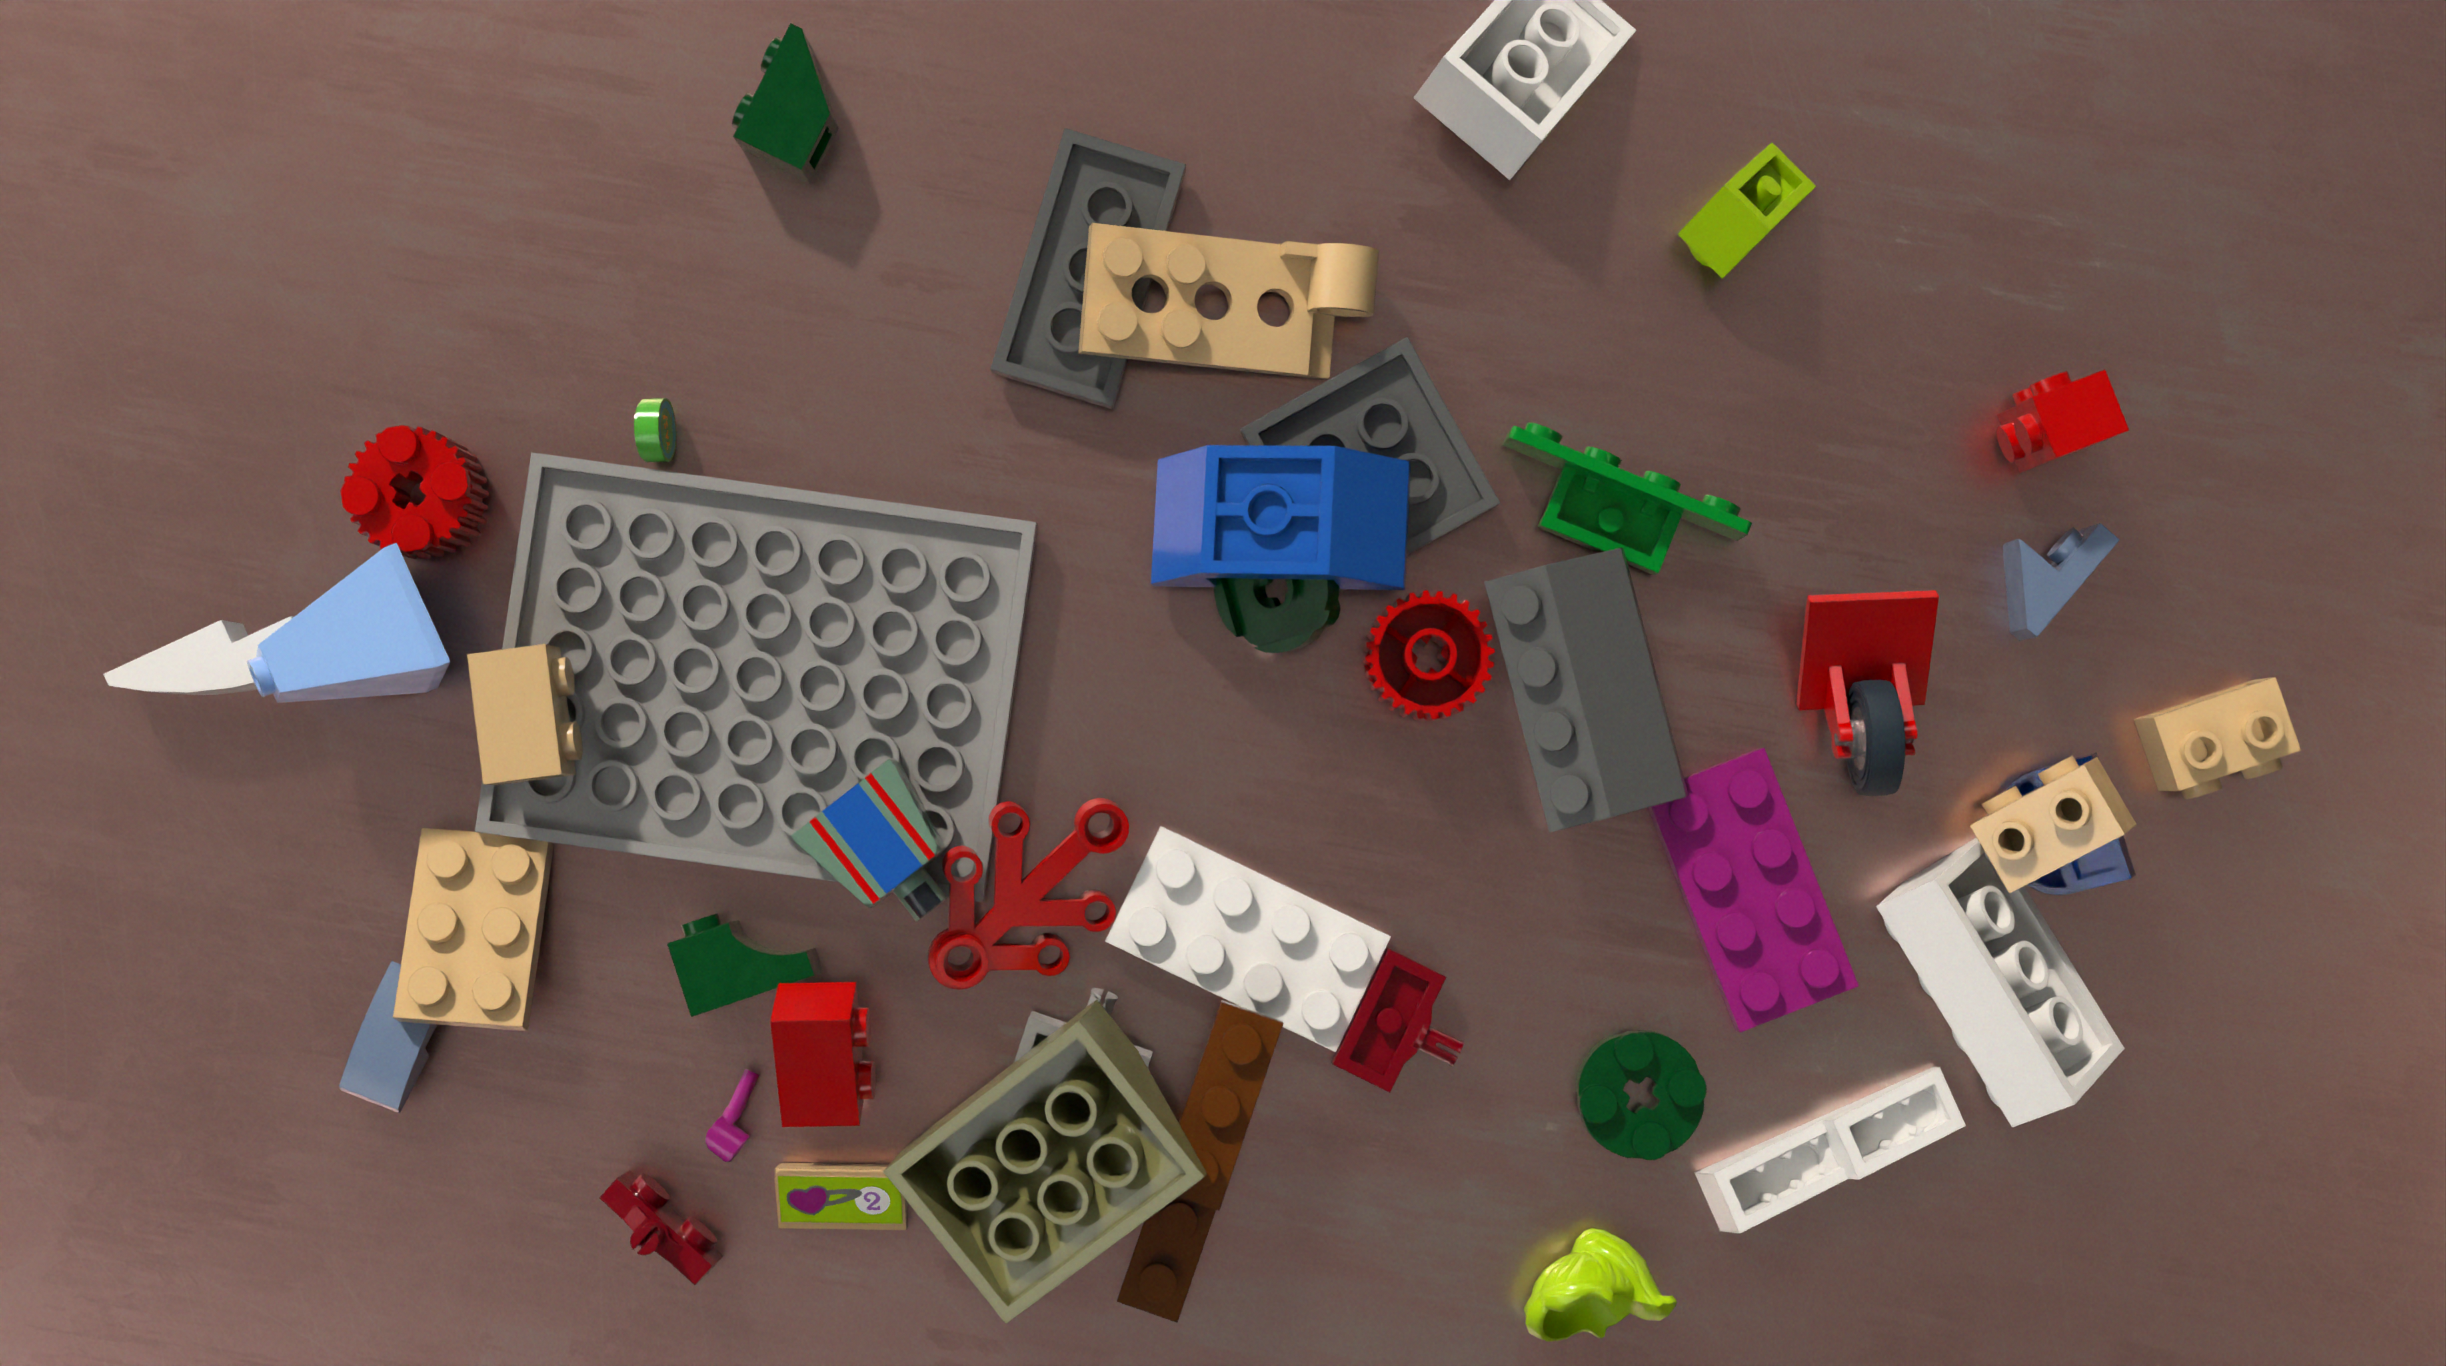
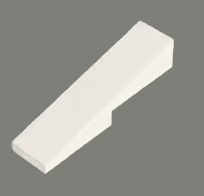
M1932 1067L1694 1173L1719 1230L1740 1234L1847 1179L1860 1180L1966 1125L1940 1067Z

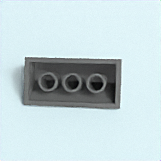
M1624 548L1547 564L1485 581L1487 595L1549 833L1687 797L1688 792Z

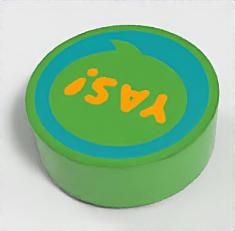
M667 398L642 399L635 411L634 434L636 447L640 457L647 463L670 462L675 454L676 421L672 404Z

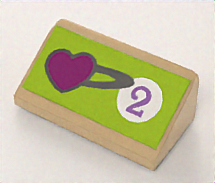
M780 1163L775 1167L778 1228L907 1230L908 1202L883 1172L889 1164Z

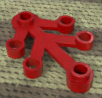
M1096 798L1084 803L1076 813L1074 819L1075 830L1023 879V839L1027 836L1030 829L1029 817L1024 809L1015 802L1006 801L996 805L989 815V827L996 837L994 907L975 925L974 885L982 877V862L977 853L967 846H956L944 855L942 870L949 882L948 928L935 936L929 946L927 956L930 971L940 984L951 989L962 990L979 984L989 971L1037 970L1042 975L1055 976L1066 969L1070 960L1069 950L1064 941L1055 934H1041L1030 945L995 944L1012 926H1083L1089 931L1101 932L1113 924L1116 917L1115 905L1110 897L1101 890L1092 889L1085 891L1078 899L1042 898L1091 851L1108 854L1116 851L1124 844L1129 833V822L1125 813L1115 802L1105 798ZM1007 813H1016L1020 816L1018 828L1009 833L1000 831L998 829L1000 818ZM1097 813H1106L1110 817L1108 827L1099 833L1091 832L1088 828L1091 817ZM959 858H969L974 862L973 869L967 876L957 877L951 873L952 864ZM1095 901L1105 903L1106 911L1101 918L1097 920L1085 918V910L1089 904ZM1053 945L1060 948L1059 957L1053 963L1043 964L1038 961L1040 951L1046 946ZM964 946L969 948L971 954L965 963L954 965L948 961V955L955 947Z

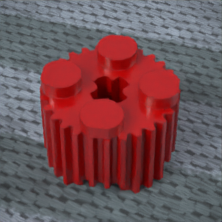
M400 425L388 427L381 433H377V441L375 443L367 440L364 443L367 449L365 452L356 451L355 456L358 458L357 463H349L348 468L353 473L351 476H345V483L340 490L342 505L347 512L353 514L350 518L351 522L360 525L357 531L361 535L369 537L368 542L378 545L380 549L397 543L402 556L411 559L418 557L430 560L431 555L438 558L444 557V550L451 553L457 552L456 546L461 544L469 547L472 544L469 537L481 534L477 527L479 524L486 525L487 523L483 513L484 510L488 509V505L482 503V498L489 496V492L482 489V485L487 480L478 474L482 470L481 465L476 463L478 458L474 454L467 452L468 448L433 430L429 431L419 426L414 429L410 426ZM416 484H420L419 489L426 495L420 505L410 502L411 491Z
M1423 590L1419 597L1414 592L1409 593L1405 601L1398 598L1392 604L1393 606L1388 605L1382 611V616L1379 615L1373 622L1375 628H1371L1366 635L1371 642H1366L1363 646V651L1368 653L1362 660L1365 671L1364 675L1372 683L1369 687L1371 691L1379 690V702L1389 701L1388 709L1393 711L1399 708L1400 716L1403 718L1412 713L1414 721L1421 719L1427 721L1445 719L1451 716V711L1457 714L1464 710L1463 705L1469 706L1477 701L1475 696L1484 693L1486 690L1482 684L1491 681L1492 676L1487 671L1494 667V662L1488 660V657L1495 653V648L1488 647L1487 642L1493 639L1492 634H1484L1483 632L1487 626L1486 621L1480 622L1477 619L1480 611L1478 609L1470 611L1468 609L1470 604L1468 600L1461 604L1458 603L1457 594L1453 593L1450 597L1446 598L1443 597V591H1437L1431 597L1428 590ZM1429 640H1432L1441 647L1437 657L1444 664L1439 672L1430 667L1425 673L1415 666L1418 659L1417 655L1412 652L1415 642L1424 647L1428 644Z

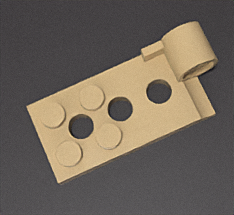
M1092 223L1089 226L1078 354L1328 380L1330 379L1335 316L1370 317L1374 315L1379 250L1368 246L1345 243L1311 244L1285 241L1282 244ZM1151 278L1163 287L1165 303L1159 312L1146 313L1134 304L1132 288L1138 279ZM1214 285L1224 292L1227 298V310L1221 319L1210 320L1203 317L1197 311L1195 295L1201 286ZM1276 292L1287 301L1289 316L1282 326L1273 327L1267 325L1259 317L1257 303L1263 293Z

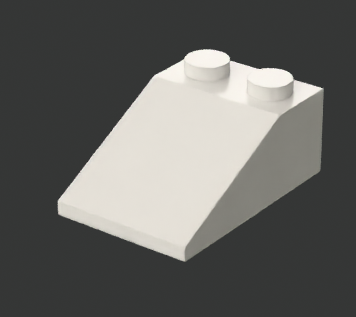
M1494 0L1444 55L1414 96V99L1510 180L1636 32V29L1602 0Z

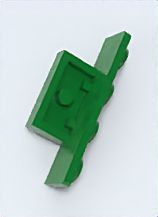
M1527 422L1525 429L1513 426L1503 443V446L1561 469L1537 528L1598 553L1624 548L1628 565L1652 575L1659 573L1681 518L1736 541L1747 536L1752 526V522L1738 517L1741 508L1734 503L1712 495H1704L1701 502L1679 493L1681 483L1666 475L1654 471H1645L1642 478L1620 469L1622 460L1607 451L1587 446L1584 453L1561 445L1560 442L1563 436L1543 425Z

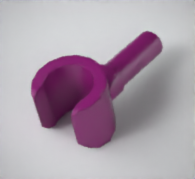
M747 1069L744 1070L723 1115L716 1120L706 1134L705 1142L707 1148L725 1162H731L750 1138L748 1134L735 1125L742 1115L759 1078L758 1074Z

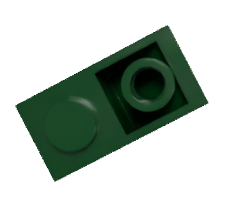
M790 23L783 39L775 37L765 51L761 62V71L765 74L755 94H745L737 106L732 120V127L736 129L733 137L743 151L811 184L839 128L812 47L802 28Z

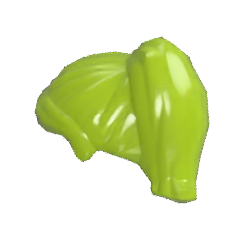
M1590 1228L1583 1231L1575 1240L1571 1254L1559 1258L1542 1271L1534 1283L1531 1297L1524 1307L1525 1323L1530 1334L1547 1342L1568 1339L1570 1336L1580 1332H1588L1602 1339L1607 1328L1617 1324L1629 1314L1644 1320H1662L1670 1315L1678 1302L1674 1296H1663L1646 1260L1629 1242L1604 1229Z

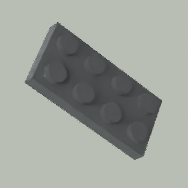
M1064 128L990 368L992 373L1106 408H1114L1128 359L1078 354L1089 226L1092 223L1168 231L1186 173V164ZM1151 278L1138 279L1132 288L1133 302L1141 311L1144 310L1153 279Z

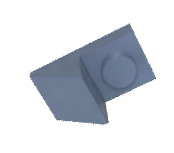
M2101 523L2083 528L2080 531L2073 527L2048 552L2047 557L2053 561L2052 564H2049L2020 539L2004 543L2003 560L2010 633L2019 641L2038 637L2120 539Z

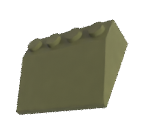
M1097 999L905 1146L883 1171L1006 1324L1195 1185L1207 1174L1140 1053Z

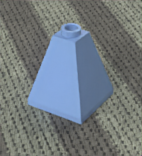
M397 543L384 547L258 644L256 658L247 661L250 674L260 695L265 697L273 694L277 703L426 693L439 687L450 664V659Z

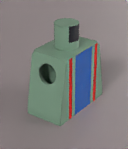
M895 759L885 761L791 835L803 850L868 908L875 907L894 892L917 922L947 899V896L925 870L926 866L946 851L945 846L904 769Z

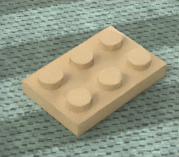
M421 829L393 1018L399 1022L528 1031L554 848L553 842L471 831Z

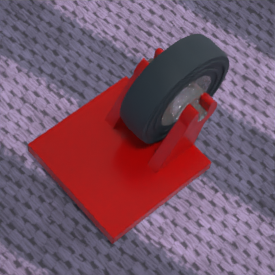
M1936 590L1807 595L1796 704L1798 710L1824 709L1831 733L1834 757L1847 760L1852 784L1859 795L1886 796L1896 793L1903 777L1905 756H1914L1916 753L1913 742L1914 739L1918 738L1912 706L1925 705L1939 602Z

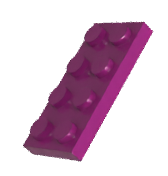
M1765 748L1756 749L1685 777L1687 797L1648 807L1737 1032H1744L1859 986Z

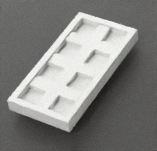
M1160 826L1105 942L1240 1007L1281 1020L1284 1023V1028L1336 1052L1391 936Z

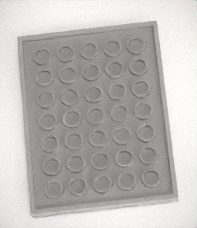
M531 452L502 649L548 644L560 647L561 657H568L570 659L574 673L575 690L573 695L566 696L569 722L576 721L579 725L583 755L581 760L574 761L576 775L504 785H483L482 780L475 832L839 882L803 850L791 835L885 761L895 759L904 769L946 849L942 855L926 866L925 870L949 898V882L942 870L943 857L950 849L956 846L970 847L977 853L983 865L982 877L974 885V901L984 902L994 834L989 827V815L992 809L999 803L1038 528L1037 522ZM959 858L952 864L951 873L957 877L967 876L972 871L974 862L969 858Z

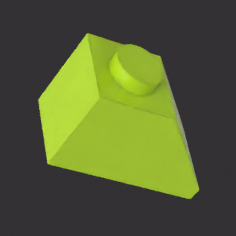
M1771 142L1731 178L1679 231L1678 235L1689 245L1692 255L1698 262L1712 268L1723 279L1816 185Z

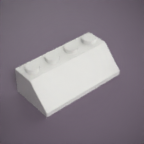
M1977 837L1904 881L1876 906L1884 919L1888 933L1903 949L1918 974L1923 990L1935 1001L1951 1027L1957 1045L1967 1053L1986 1084L1989 1097L1994 1104L2000 1107L2012 1128L2075 1105L2125 1049L2026 888L2023 886L2009 894Z

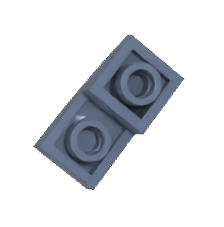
M391 961L361 1024L346 1063L339 1088L344 1092L400 1113L429 1058L425 1047L437 1024L399 1022L393 1018L401 964Z

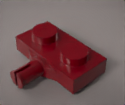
M1387 948L1331 1062L1332 1065L1389 1093L1404 1064L1418 1050L1434 1056L1452 1067L1458 1057L1437 1046L1436 1043L1461 1053L1464 1041H1459L1430 1026L1432 1006L1447 977Z
M629 1170L616 1178L599 1197L632 1229L631 1248L634 1250L638 1246L641 1247L637 1254L649 1255L655 1251L694 1285L702 1280L723 1257L714 1248L718 1242L715 1235L694 1217L689 1216L686 1220L681 1218L666 1204L670 1200L667 1191L647 1174L641 1173L636 1177Z

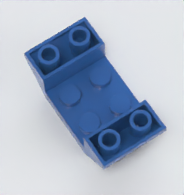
M1206 445L1158 459L1151 585L1165 587H1216V578L1334 580L1341 589L1405 590L1411 463L1406 460L1338 446Z

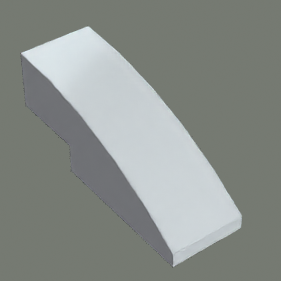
M293 617L285 618L251 635L247 634L243 624L220 620L103 675L108 686L165 694L217 695L257 690L247 661L256 658L258 644Z

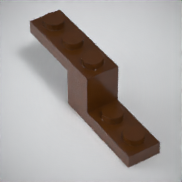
M1221 1000L1183 1114L1178 1120L1207 1174L1203 1179L1143 1222L1117 1302L1178 1323L1216 1210L1220 1211L1284 1024L1283 1021Z

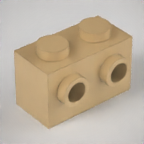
M539 644L467 654L483 785H504L576 775L574 761L582 759L583 745L578 723L576 721L569 722L566 696L574 694L575 681L571 661L568 657H561L560 647Z
M2276 677L2251 680L2134 719L2158 792L2181 791L2184 799L2203 796L2222 789L2219 778L2238 771H2242L2244 779H2251L2283 768L2280 757L2301 751Z
M2072 755L2038 773L2039 778L2044 784L2043 786L2024 796L2021 795L2017 786H2014L1982 803L1987 815L1971 824L1970 827L2009 894L2117 839L2137 825L2097 757L2079 766Z

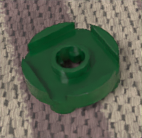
M1216 578L1214 595L1219 615L1229 631L1236 637L1243 636L1250 644L1258 646L1254 647L1257 650L1265 653H1281L1300 649L1313 643L1326 628L1334 625L1341 611L1338 600L1339 586L1334 580L1285 579L1287 593L1285 594V601L1281 604L1278 597L1268 598L1265 586L1270 585L1273 579Z
M1637 1030L1607 1037L1588 1052L1577 1072L1575 1093L1577 1094V1107L1583 1125L1600 1145L1612 1153L1625 1158L1657 1160L1664 1157L1667 1153L1678 1149L1695 1132L1703 1115L1707 1085L1704 1077L1699 1072L1694 1058L1678 1042L1658 1032ZM1646 1077L1650 1078L1654 1082L1651 1089L1652 1095L1656 1097L1654 1104L1650 1108L1641 1105L1635 1112L1629 1110L1626 1106L1629 1103L1630 1096L1623 1091L1625 1084L1629 1080L1640 1084Z

